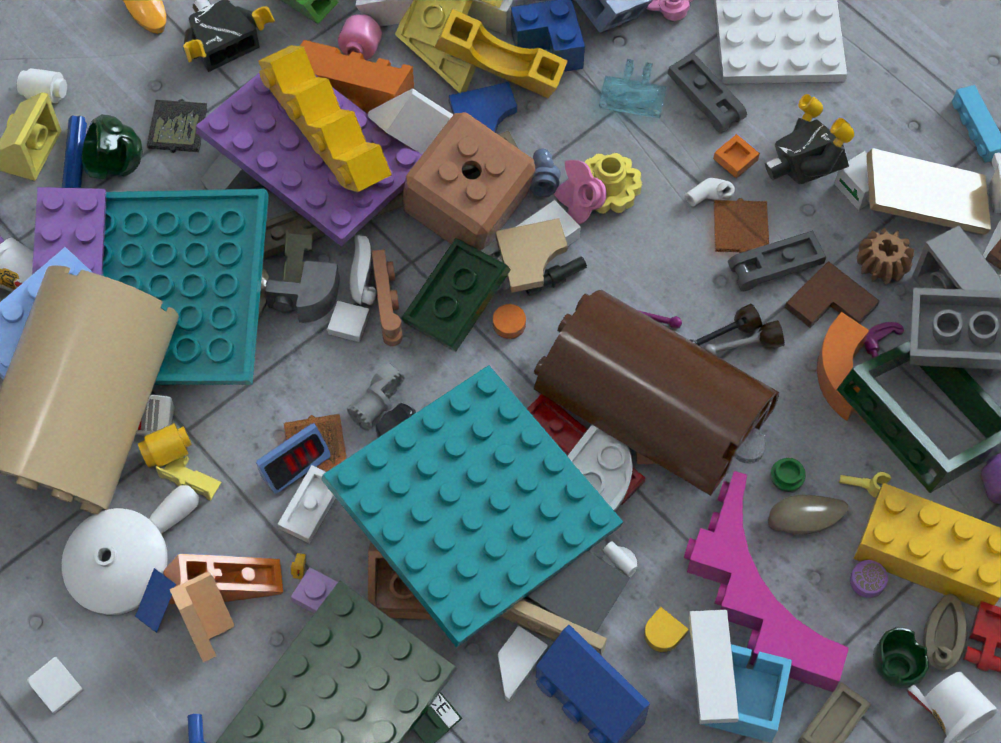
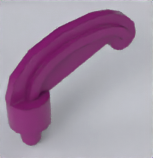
M885 322L870 328L864 343L867 354H871L872 358L878 356L880 350L878 341L892 332H895L897 335L903 334L904 327L896 322Z

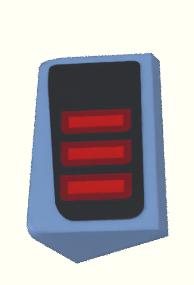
M313 423L258 459L256 464L260 476L272 492L276 494L305 475L311 465L317 467L330 458L331 455L317 426Z

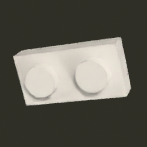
M312 465L278 522L280 530L309 544L336 499L322 481V476L326 472Z

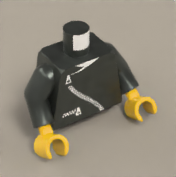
M196 0L193 4L195 13L191 14L188 18L190 28L185 31L183 51L189 63L192 62V59L201 57L206 70L210 72L260 48L256 28L262 31L266 23H274L275 20L267 6L260 7L252 12L240 6H234L229 0H221L213 5L209 0Z
M809 94L803 95L798 104L799 108L805 112L803 117L798 118L792 133L776 141L775 148L778 157L765 163L767 173L772 180L788 174L798 184H804L849 167L843 143H848L853 139L854 129L843 118H838L832 124L831 129L827 128L817 119L811 121L812 118L822 113L823 105L817 98L811 97Z

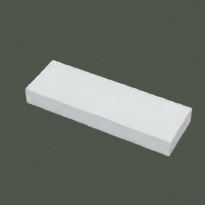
M727 610L690 611L689 623L699 724L738 722L739 716Z

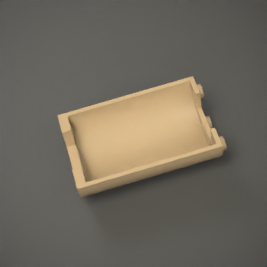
M49 266L46 269L0 388V474L17 477L16 484L37 491L39 485L52 490V497L72 503V500L82 503L81 510L92 514H99L110 506L176 327L179 314L170 307L167 308V311L161 309L163 301L114 279L81 270L77 275L68 274L70 268L66 266Z

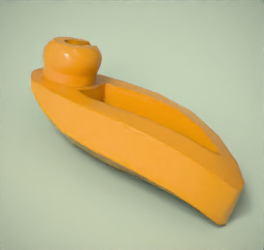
M123 0L128 12L140 26L152 33L160 34L164 32L166 12L162 0Z

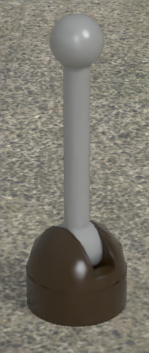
M776 320L762 325L757 336L717 346L708 344L704 346V349L715 355L717 352L760 342L766 348H778L785 345V340L780 322Z

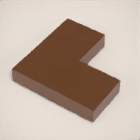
M828 261L786 302L785 309L810 328L831 307L838 313L842 312L861 324L878 306L880 300Z

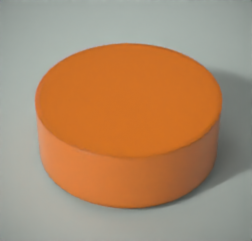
M505 304L495 310L493 314V328L500 337L512 339L524 332L526 315L519 306Z

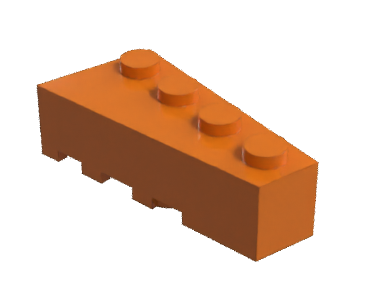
M303 40L300 45L306 51L314 74L318 77L329 79L331 86L367 114L368 111L412 88L414 89L413 66L403 64L401 68L391 66L389 60L378 58L375 63L365 60L361 53L352 51L347 56L343 55L336 47Z

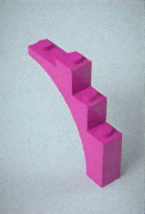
M734 471L731 482L723 481L717 501L723 502L721 513L713 511L708 530L700 528L697 540L689 539L684 558L690 560L687 572L721 583L714 604L720 605V610H727L729 622L752 629L747 648L752 649L750 665H754L759 652L791 659L789 678L834 692L840 682L849 648L821 636L797 620L774 597L760 577L749 553L743 528V495L747 475Z

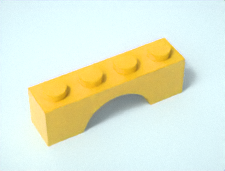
M454 9L448 15L435 45V48L546 98H549L557 89L568 61L541 48L527 49L508 44L490 34L484 28L481 21Z

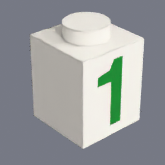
M865 151L849 160V167L838 171L834 183L858 211L870 204L867 153Z

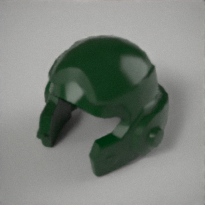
M102 114L94 118L88 127L83 144L82 163L85 172L89 177L105 179L107 174L126 177L133 173L139 166L142 158L141 139L131 127L122 124L114 116Z

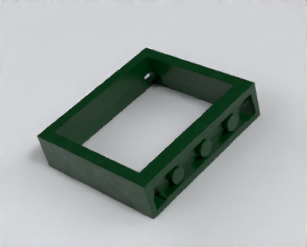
M911 340L853 367L839 385L837 391L926 490L931 493L986 462L992 456L1001 453V408L964 368L920 366L986 437L982 442L948 459L875 379L910 361ZM859 387L860 390L857 393L853 388ZM931 469L937 473L935 477L929 473Z

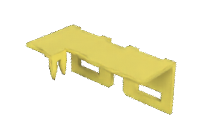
M188 456L168 463L164 469L156 466L160 478H166L177 486L182 484L189 485L196 493L205 496L210 501L222 483L197 470L193 471L184 467L190 460Z

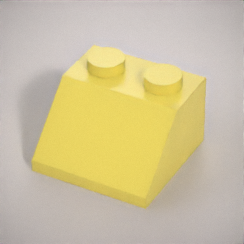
M39 93L21 102L15 113L9 116L7 128L0 139V171L36 181L62 131L47 93Z

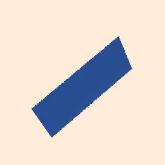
M154 568L135 617L157 633L172 596L169 589L174 588L176 584Z

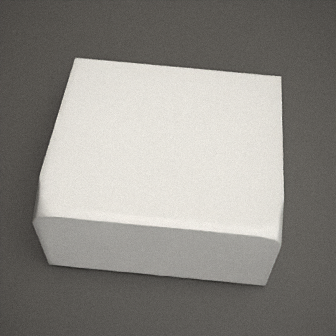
M57 657L52 658L27 679L28 684L53 714L83 691L82 687Z

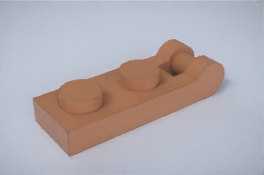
M385 249L372 251L383 341L386 345L396 346L401 343L403 335L401 319L397 314L393 313V310L399 309L397 290H390L389 281H395L393 261L386 262Z

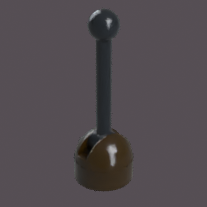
M750 303L737 310L733 323L697 340H689L700 346L736 328L746 333L753 332L761 328L762 321L757 309Z

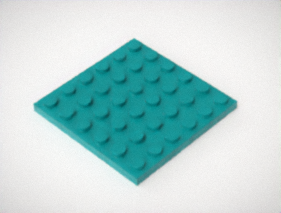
M266 189L106 192L103 276L150 294L163 301L161 309L167 311V308L170 307L179 314L154 385H253L269 198Z
M490 365L354 453L322 476L323 483L456 648L619 529L623 523L622 519Z

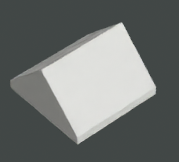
M413 88L368 111V117L386 133L418 151L420 154L426 151L453 116V114Z

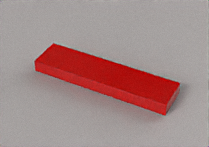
M542 394L527 408L567 456L588 430L558 404ZM632 468L631 481L621 505L645 482V477L635 468Z

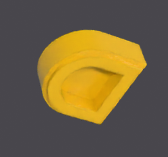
M660 607L648 620L644 637L646 643L653 650L668 652L680 643L689 629Z

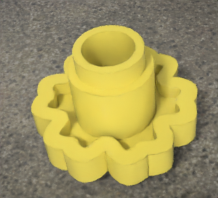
M618 153L611 155L596 154L584 162L589 166L593 177L600 179L606 188V200L603 206L596 210L597 212L604 214L611 208L616 213H622L625 209L634 205L635 196L641 193L642 181L641 172L638 169L632 168L631 159L623 157Z

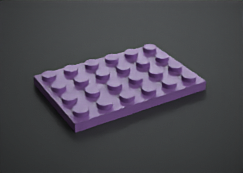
M258 73L196 125V134L342 247L404 189L406 175L422 154L386 133L368 117L365 111L333 88L340 109L355 112L366 142L381 146L392 174L360 192L345 189L339 184L336 176L320 155L313 150L310 142L294 121L288 117L285 109L270 89L263 84Z

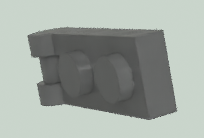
M693 52L669 67L668 75L704 112L719 133L730 128V123L734 121L739 122L747 117L744 105ZM723 105L728 109L724 113L720 109Z
M812 230L736 254L728 260V265L731 271L736 272L738 276L737 284L740 290L748 291L758 284L824 264L826 255ZM756 264L757 270L750 271L748 266Z

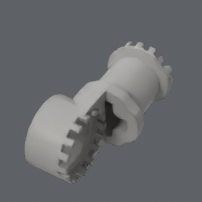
M391 363L384 365L376 372L370 387L367 389L368 394L355 406L350 405L347 408V413L351 418H354V422L358 421V426L360 425L364 430H370L372 428L371 423L383 411H389L392 408V403L388 398L395 394L394 389L396 391L399 390L397 388L398 385L402 386L400 381L404 382V374Z

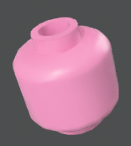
M364 14L352 15L347 18L338 36V46L347 56L353 51L363 54L364 59L368 60L373 57L382 38V30L372 17Z

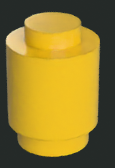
M175 423L144 436L145 440L137 443L148 468L155 465L161 467L188 455L187 447L192 445L185 427L177 428Z

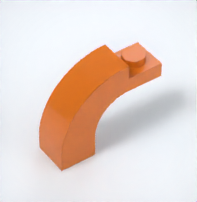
M841 312L825 335L818 356L817 377L820 389L829 405L839 416L847 421L856 411L837 391V388L853 368V358L864 346L869 330ZM859 387L853 388L857 393L860 390Z

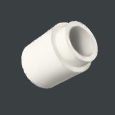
M30 68L27 71L23 70L20 72L17 79V91L20 95L25 96L26 99L42 92L47 93L51 103H58L66 95L67 82L60 72Z

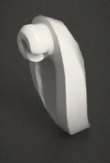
M354 235L355 252L349 279V289L352 298L359 305H362V303L371 305L375 301L377 292L374 287H368L372 269V249L367 236Z

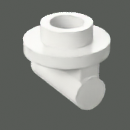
M613 541L608 543L603 549L604 555L602 560L631 578L638 567L634 553L625 547H618Z

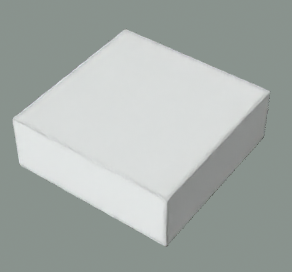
M337 301L327 328L328 334L360 342L370 315L369 308Z

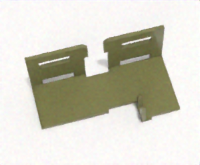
M286 230L284 256H287V266L286 261H284V282H301L304 267V251L313 252L312 235L291 234Z

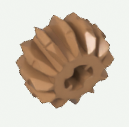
M885 227L880 231V234L872 230L868 234L867 239L864 238L860 242L858 248L857 263L862 265V274L871 273L872 282L882 278L885 285L890 283L891 278L899 282L912 267L914 249L909 248V238L900 239L899 230L894 232L893 235L889 234Z

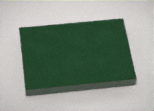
M455 238L401 317V320L410 327L456 352L511 269L503 262Z

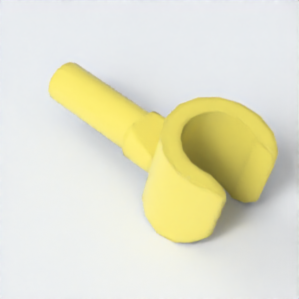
M885 472L877 473L872 479L840 475L839 483L865 488L871 496L876 498L881 488L877 482L881 484L888 483L891 480V476Z

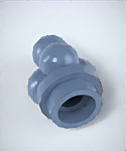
M544 148L538 149L533 155L536 171L530 189L538 197H548L556 192L560 183L561 172L554 165L551 153Z

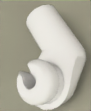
M708 178L685 193V198L692 207L705 199L726 201L734 195L735 188L729 181Z

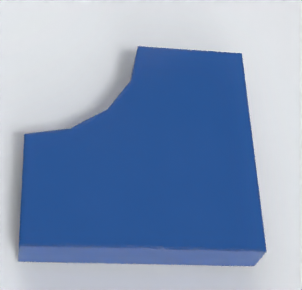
M509 82L449 95V104L453 115L466 112L495 133L498 125L506 117L517 113V104Z

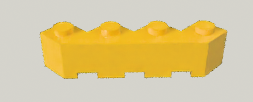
M290 45L258 61L262 69L259 74L263 84L270 89L285 109L288 117L301 130L310 142L313 150L320 155L342 187L360 192L392 175L381 146L366 142L354 111L340 109L329 79L315 76L303 46Z

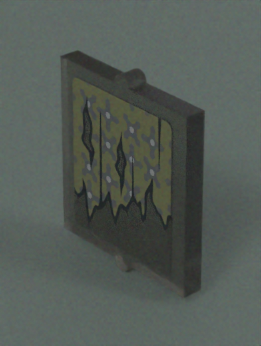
M183 99L178 101L156 100L147 148L170 150L171 153L176 151L199 152L202 138L196 134V125L206 118L207 103L185 102Z

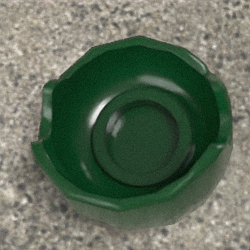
M895 627L886 631L875 646L873 665L877 673L891 686L909 688L920 683L929 668L926 655L927 648L917 643L914 631Z

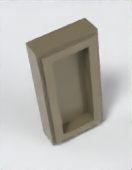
M840 682L800 736L798 742L844 743L869 709L871 703Z

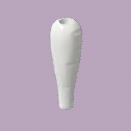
M180 485L163 500L148 519L156 525L162 534L184 519L197 507L199 496L189 485Z

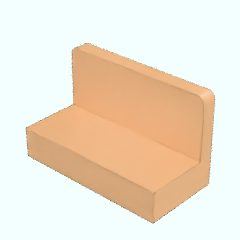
M208 571L169 589L203 662L216 657L209 639L234 627L233 620L214 577Z

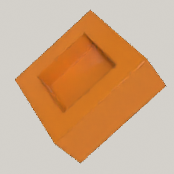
M736 134L715 151L713 159L731 175L738 178L758 161L760 153Z

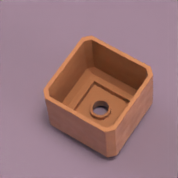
M455 113L406 175L402 198L404 212L450 244L457 238L481 251L491 244L495 238V231L503 228L527 196L536 171L534 159L468 113ZM472 165L479 169L481 175L477 179H468L463 175L462 169Z

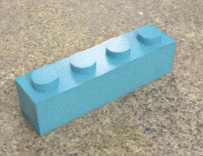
M971 85L957 89L952 99L953 107L958 111L962 124L966 126L970 139L974 141L979 156H982L985 163L990 162L995 153H1001V133L976 86Z

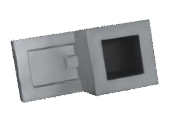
M305 260L300 283L267 280L265 293L268 307L281 312L297 310L300 323L312 322L324 317L333 308L337 299L340 284L338 264Z

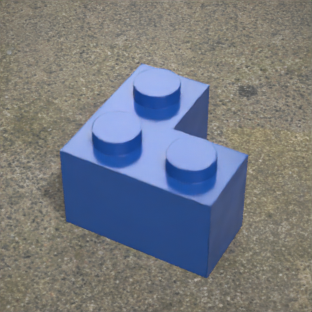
M551 0L511 7V33L515 46L527 49H547L548 52L568 60L564 72L583 69L585 44L572 0Z

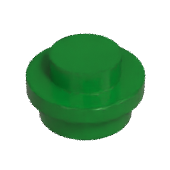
M783 458L774 463L770 477L772 483L778 489L792 492L798 490L804 484L806 472L798 460Z

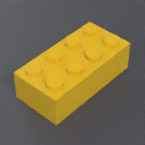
M886 483L882 484L853 559L860 562L864 560L876 561L888 573L944 595L953 594L960 601L974 607H978L981 601L995 605L1001 597V528Z

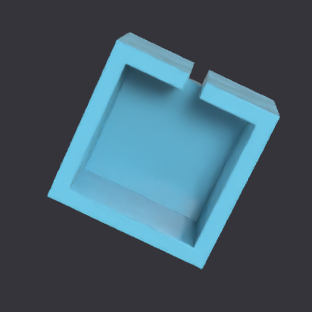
M731 644L739 716L738 722L701 725L772 743L779 727L792 660L759 652L753 665V670L748 669L746 666L752 649Z

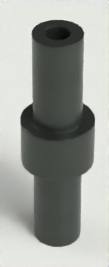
M580 256L562 266L555 265L545 270L543 286L525 290L526 293L531 296L550 286L555 288L565 283L566 278L587 268L586 261Z

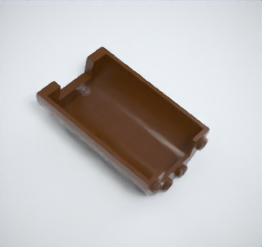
M597 290L591 295L585 293L579 300L574 314H566L563 317L557 330L560 334L547 357L543 356L534 369V374L538 376L534 385L535 391L710 496L728 473L737 450L754 427L758 430L762 427L775 409L779 398V392L603 290Z

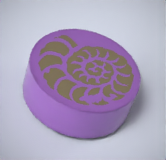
M873 560L859 562L854 567L850 576V584L853 590L858 595L866 598L880 595L888 582V574L885 568Z

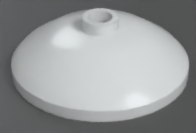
M114 508L103 510L99 514H93L77 526L65 545L61 563L65 586L70 595L80 605L93 612L105 615H118L130 612L139 607L154 568L164 575V569L167 567L168 560L165 540L156 525L136 511ZM111 551L110 559L103 562L102 555L104 552Z

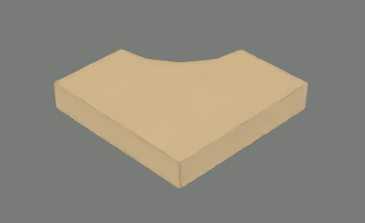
M559 218L495 231L502 262L511 269L507 275L511 293L542 287L544 284L543 273L546 265L555 256L567 252L568 245Z

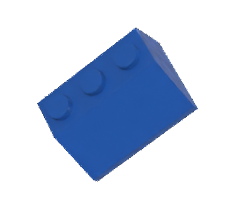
M570 625L565 627L536 665L535 677L537 678V686L545 695L550 698L554 695L563 704L562 710L571 721L576 724L580 721L590 731L588 736L593 743H626L645 724L650 703Z

